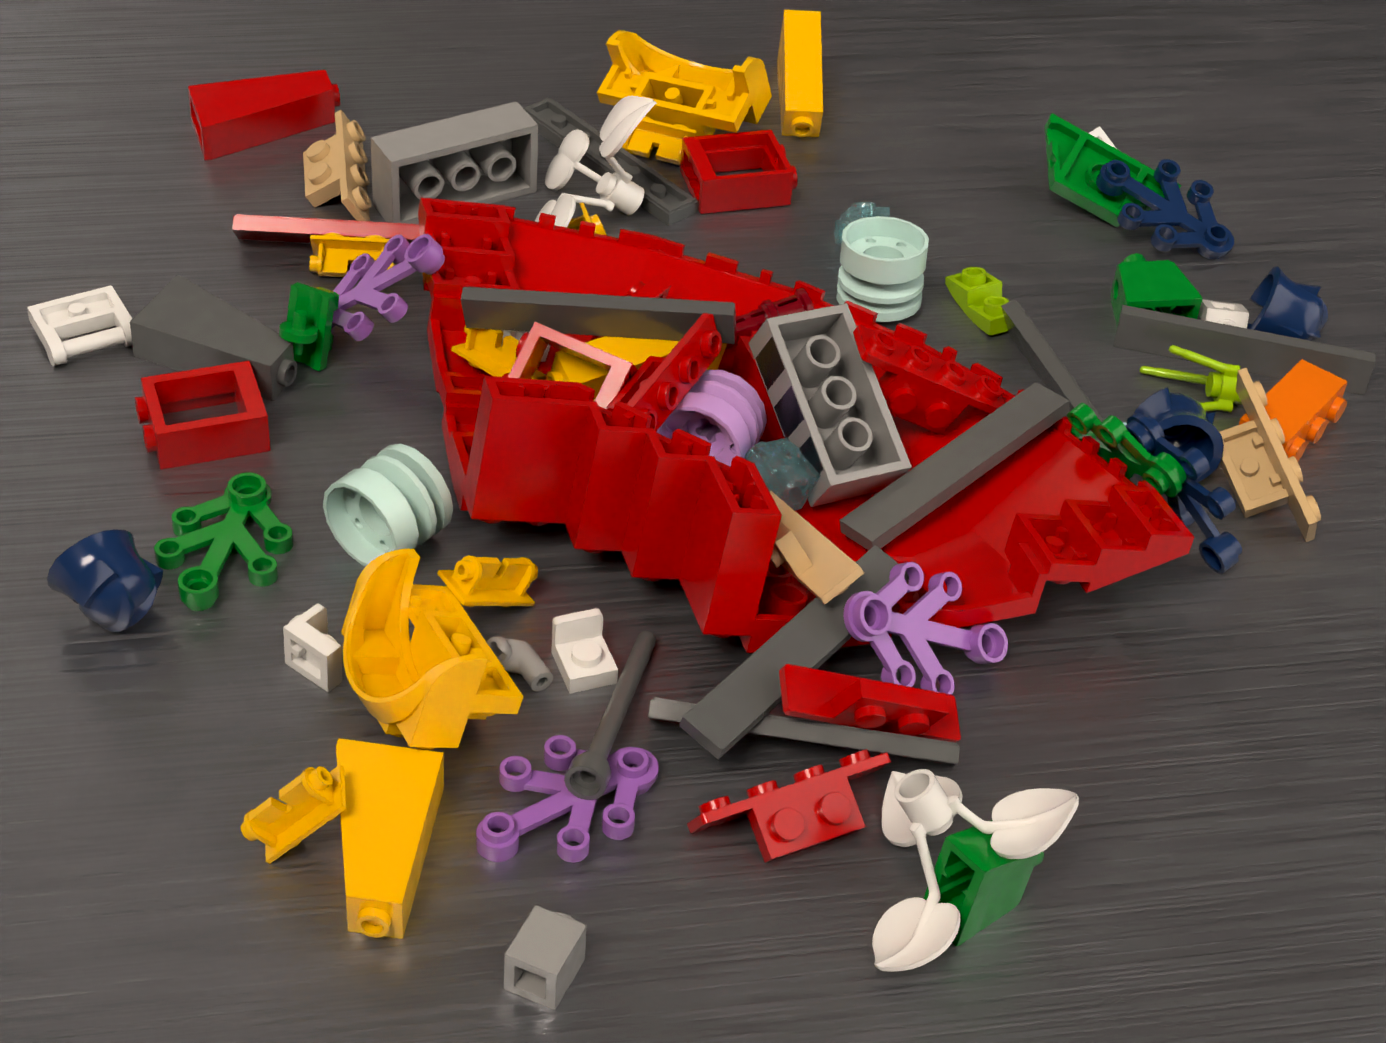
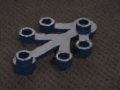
M1170 159L1161 160L1154 171V178L1161 185L1165 198L1133 179L1130 175L1129 167L1124 162L1112 160L1102 166L1096 178V185L1101 192L1109 196H1119L1126 192L1155 210L1144 211L1135 203H1126L1117 217L1121 227L1127 230H1135L1138 227L1157 226L1151 236V244L1154 248L1163 252L1170 251L1172 248H1196L1197 252L1203 257L1215 260L1231 251L1234 245V237L1229 229L1217 223L1210 204L1214 189L1208 182L1204 180L1194 181L1186 194L1188 201L1195 206L1198 219L1188 213L1177 183L1181 169L1175 161ZM1172 226H1180L1188 232L1177 233L1176 229Z
M1140 413L1131 415L1127 419V425H1125L1130 434L1152 456H1157L1161 452L1168 453L1183 467L1187 479L1181 484V492L1175 497L1167 496L1168 505L1186 527H1189L1194 522L1197 523L1207 538L1199 544V552L1203 560L1213 571L1223 574L1238 563V556L1242 554V547L1231 533L1225 531L1220 534L1201 504L1214 517L1222 520L1236 510V503L1233 497L1222 487H1217L1210 492L1195 481L1210 469L1208 460L1200 450L1192 447L1185 453L1164 439L1163 429L1153 417H1145Z

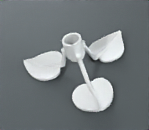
M627 96L622 98L607 116L600 131V138L603 142L599 147L601 156L616 171L613 174L607 172L600 176L579 163L589 147V137L578 129L567 134L559 147L558 154L553 158L547 169L545 185L552 191L560 190L567 184L576 169L598 183L596 192L600 194V199L562 193L557 201L549 200L543 206L535 222H539L540 214L545 213L556 216L555 226L567 228L573 217L576 203L582 202L586 205L603 207L609 212L615 208L627 216L632 215L641 205L645 191L641 186L631 181L632 175L625 172L613 156L621 149L637 125L657 102L651 98Z
M927 769L915 770L908 774L892 771L883 800L882 830L887 840L895 846L909 847L917 844L929 894L927 900L919 897L902 900L890 907L882 915L877 923L872 940L875 967L881 971L896 972L923 966L940 956L951 945L958 933L961 916L959 910L954 904L939 903L941 894L926 841L927 835L936 836L942 834L952 825L953 817L959 814L982 833L992 834L990 844L997 855L1007 859L1029 858L1046 850L1060 837L1079 805L1078 795L1068 790L1049 788L1019 791L997 802L992 810L993 821H984L962 804V790L954 780L935 776L933 772Z

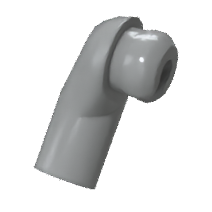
M494 636L486 641L505 670L509 673L522 675L533 691L540 692L550 686L553 681V675L528 642L504 639L501 636Z

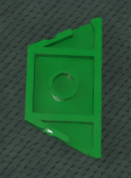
M1053 113L1050 115L1044 126L1049 190L1118 228L1120 224L1117 221V217L1126 203H1135L1144 211L1152 210V208L1126 192L1119 196H1109L1101 192L1097 187L1096 178L1102 166L1112 160H1120L1127 164L1133 179L1165 198L1161 185L1154 178L1155 170Z

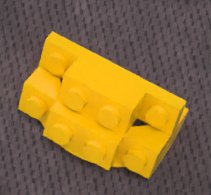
M625 30L616 31L606 43L612 66L597 91L600 103L613 106L627 96L651 98L657 104L645 116L655 121L672 125H685L690 129L697 130V136L713 135L716 129L737 133L743 121L758 124L772 97L765 65L759 58L749 56L741 66L734 65L733 69L707 66L670 54L645 41L636 33Z
M399 549L387 552L372 560L363 569L353 591L341 630L344 636L343 662L347 679L368 712L378 720L385 734L405 738L409 747H416L421 750L458 748L468 719L486 720L487 716L495 714H518L524 696L447 586L413 584L420 561V556L415 549ZM409 619L415 626L411 641L409 636Z

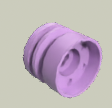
M706 370L656 432L672 439L673 431L678 428L712 444L709 456H714L717 461L731 466L732 458L735 456H740L747 460L748 455L762 438L767 422L765 406L756 390L740 376L724 370Z

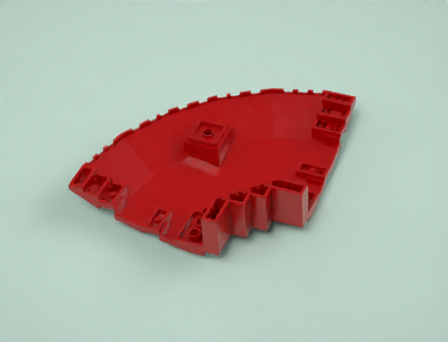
M420 197L418 210L420 236L423 234L431 235L442 246L443 255L445 256V261L438 271L430 275L423 272L424 291L430 292L432 298L427 336L436 392L440 394L444 407L441 425L452 485L460 511H469L471 519H479L486 523L522 521L536 526L548 523H562L566 525L574 549H582L589 553H601L604 550L621 551L630 574L634 578L646 581L679 579L702 633L718 638H727L732 635L739 636L746 653H754L816 598L783 566L780 565L778 568H775L770 563L782 517L770 491L776 494L854 562L869 551L841 533L839 520L879 492L815 507L810 506L749 346V342L757 331L752 330L751 336H739L737 345L725 349L718 370H724L740 376L756 390L764 403L767 419L763 436L756 444L754 450L748 455L747 460L740 456H735L732 458L731 466L717 461L714 456H709L712 444L678 428L673 431L672 439L657 433L654 428H650L652 416L620 401L614 404L613 412L599 406L597 402L593 401L595 390L579 382L494 377L482 369L471 366L466 359L451 351L452 346L466 343L467 334L464 332L465 320L461 304L463 287L625 296L639 281L646 284L660 274L668 282L672 279H677L700 301L735 303L736 316L757 310L762 301L767 299L775 302L795 295V290L799 288H804L807 291L814 309L835 306L823 301L826 291L801 280L795 282L794 288L772 282L774 272L762 269L760 278L737 271L739 261L709 252L706 256V261L683 255L684 244L650 234L620 229L619 238L594 233L595 223L581 221L579 230L555 226V215L541 213L539 222L515 218V207ZM850 301L844 302V304H848L856 327L860 324L874 331H885L895 340L910 346H920L929 354L942 360L955 361L958 351L948 346L944 347L941 353L926 345L925 342L928 334L902 323L897 324L895 331L875 323L878 313ZM565 334L584 343L591 341L593 335ZM550 346L546 361L540 362L537 370L547 376V373L552 369L556 352L561 350ZM974 363L971 366V370L961 365L964 369L977 375L990 376L1001 386L1003 377L983 365ZM872 365L879 381L887 370ZM1002 388V396L1005 403L1015 397V395ZM968 405L942 434L892 415V418L911 463V469H913L984 419L989 413ZM1064 416L886 544L881 550L899 564L906 562L917 563L924 574L922 587L918 591L906 593L891 608L892 612L904 614L929 591L928 583L933 575L954 572L962 583L960 597L955 601L947 602L928 621L961 628L1035 614L1046 580L1056 584L1079 582L1085 592L1089 593L1189 554L1194 536L1154 486L1146 480L1139 481L1137 486L1125 477L1128 466L1118 458H1110L1109 463L1097 454L1100 443L1091 436H1083L1082 441H1080L1070 433L1072 425L1068 418ZM944 581L943 589L947 593V585ZM851 637L841 648L870 644V642H860Z

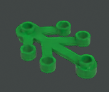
M1079 403L1067 414L1068 420L1072 425L1070 433L1080 441H1082L1083 436H1091L1099 442L1100 447L1097 454L1108 462L1110 458H1118L1128 466L1125 477L1130 481L1135 474L1143 477V480L1154 486L1160 495L1165 494L1169 497H1175L1181 492V484L1186 481L1187 476L1180 463L1165 452L1152 456L1130 434L1126 426L1117 417L1109 415L1101 422L1094 411L1084 403Z
M251 472L237 474L229 480L223 496L193 507L185 506L176 509L172 513L171 519L173 532L179 537L164 538L155 544L156 564L166 570L182 566L185 562V554L211 545L200 566L188 568L178 577L180 600L189 609L204 611L214 605L219 597L218 576L233 547H235L247 563L248 578L253 585L266 587L277 581L278 569L276 559L264 553L244 525L250 515L263 530L266 551L276 555L285 554L292 549L293 534L291 527L281 523L268 505L272 500L271 489L265 479L259 474ZM227 513L223 521L202 528V521Z

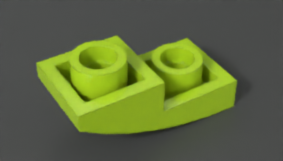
M968 267L963 269L961 273L945 277V285L952 297L975 325L989 336L1008 331L1001 306L1008 303L1009 300L1002 297V281L980 267Z

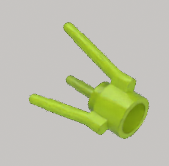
M1172 345L1169 347L1170 353L1217 372L1211 371L1206 376L1149 366H1141L1139 369L1140 373L1206 385V396L1213 397L1214 401L1200 403L1205 412H1232L1233 404L1242 405L1236 392L1237 372L1240 370L1239 365L1225 364Z

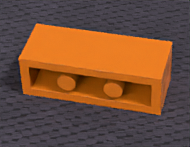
M1303 359L1266 393L1268 404L1265 406L1270 420L1276 418L1282 427L1285 436V443L1282 446L1288 458L1294 456L1297 461L1300 460L1306 446L1310 442L1315 444L1319 441L1330 421L1336 423L1340 419L1347 405V400L1343 399V395L1348 381ZM1247 414L1240 418L1239 425L1250 421Z

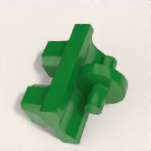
M299 282L291 285L287 321L282 322L279 326V336L293 343L294 361L305 363L317 371L327 367L328 352L332 350L334 335L331 333L333 314L338 309L339 295L336 292L322 287L314 288Z

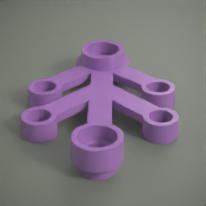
M423 234L411 243L402 235H395L385 244L383 252L376 261L368 253L359 255L352 262L350 270L333 291L339 295L338 309L333 314L332 328L335 326L343 328L355 341H362L368 337L373 330L374 322L362 311L355 312L354 314L345 311L356 304L378 310L389 323L399 321L408 310L407 302L397 293L385 294L380 291L416 271L419 273L424 272L427 275L438 271L445 261L442 246L429 234ZM392 262H393L394 264H397V265L393 266L392 268L388 269V267L391 265Z
M915 562L896 564L890 571V581L876 594L871 591L857 592L847 600L844 607V623L850 635L860 642H870L884 666L881 672L882 682L913 687L916 680V672L913 665L901 658L888 633L901 637L922 672L921 689L951 695L955 688L954 678L949 671L943 669L928 642L963 650L965 655L977 664L1000 662L1008 650L1006 633L997 624L976 625L970 630L928 621L947 602L955 601L960 597L962 583L954 572L933 575L928 583L929 591L904 614L892 612L891 608L906 593L918 591L922 587L924 574L921 567ZM905 571L909 576L908 584L906 583L904 577ZM944 581L947 585V593L943 589ZM897 669L899 670V672H900V674H901V681H900V683L898 682V680H897V678H896ZM936 678L938 679L940 684L939 691L937 690L935 684Z
M552 736L544 745V762L552 770L564 771L569 768L575 756L586 752V750L576 749L575 742L567 736ZM638 747L621 748L608 755L607 758L611 769V778L603 795L613 790H616L614 803L608 805L603 811L602 831L607 837L614 840H623L632 835L635 823L633 809L636 797L646 793L658 777L659 765L657 759L649 751ZM562 751V752H565L566 754L558 755V754H555L554 752ZM507 757L501 762L499 768V782L505 790L510 792L528 790L551 794L552 796L513 815H508L504 812H493L486 815L476 829L477 851L480 856L488 861H507L513 858L519 850V836L571 811L568 825L563 827L557 835V854L564 861L580 862L589 854V829L597 799L584 800L574 796L565 785V775L531 770L530 762L524 757ZM518 772L521 773V775L513 776L509 773ZM620 819L625 822L618 824L612 822V820ZM575 841L580 843V845L570 846L566 843Z

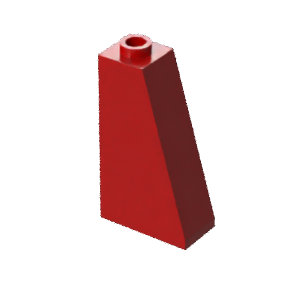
M326 69L188 86L191 121L204 160H213L334 123L335 107L340 106L337 83L331 84Z

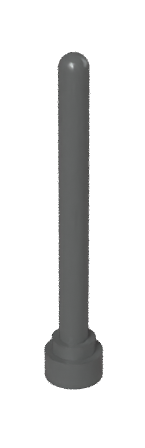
M643 631L637 636L588 751L575 756L565 774L564 781L567 789L580 799H598L607 788L611 778V769L607 761L608 755L656 644V637L650 631Z

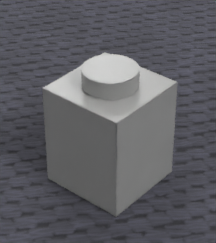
M535 905L504 954V990L556 1010L585 961L587 925L576 921L565 913L552 912Z

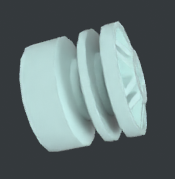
M884 216L866 217L849 223L842 233L841 266L839 267L836 295L839 305L850 301L878 313L876 318L878 322L899 321L913 316L921 308L924 286L923 272L926 269L929 238L923 229L909 221Z
M400 443L388 445L376 456L369 458L360 468L353 469L331 484L324 492L323 509L326 522L335 539L348 555L366 567L372 560L387 552L399 549H415L417 545L425 543L432 535H436L451 522L453 504L450 491L442 475L432 462L415 448Z

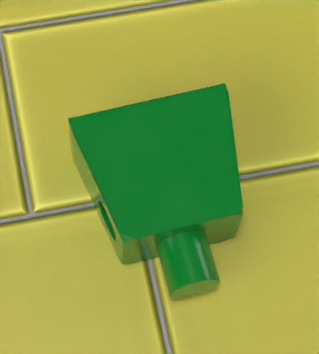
M1138 253L1127 256L1123 262L1117 265L1110 297L1116 326H1118L1122 305L1197 319L1203 299L1201 294L1174 262L1169 260L1146 261L1144 256Z
M975 827L945 837L934 871L941 894L939 903L954 904L961 915L960 927L952 942L956 947L969 940L1019 904L1033 868L1043 861L1044 852L1024 859L1001 857L991 847L990 840L992 834H984ZM928 887L923 898L927 900L929 894Z

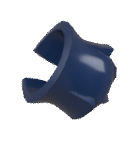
M1278 266L1273 267L1249 299L1263 309L1253 324H1247V329L1309 341L1321 338L1320 330L1328 320L1327 306L1318 295L1321 286L1296 283L1289 279Z
M1168 387L1149 396L1135 410L1134 413H1140L1145 417H1153L1162 427L1164 439L1185 453L1194 447L1204 454L1209 462L1210 469L1195 480L1197 483L1207 478L1218 468L1222 459L1224 444L1221 434L1213 425L1216 412L1206 413L1199 402L1181 393H1170Z
M114 529L92 534L66 549L55 559L49 569L47 582L52 590L68 596L75 603L79 604V609L90 620L108 631L120 632L136 624L150 610L161 584L163 570L140 557L131 532Z

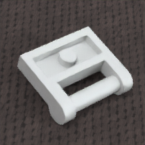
M112 285L27 307L29 321L45 347L52 366L67 363V358L115 345L124 344L125 347L132 346L130 329L132 317ZM100 331V332H96V333L84 335V336H81V337L69 339V338H71V337H75V336L87 334V333H90V332Z

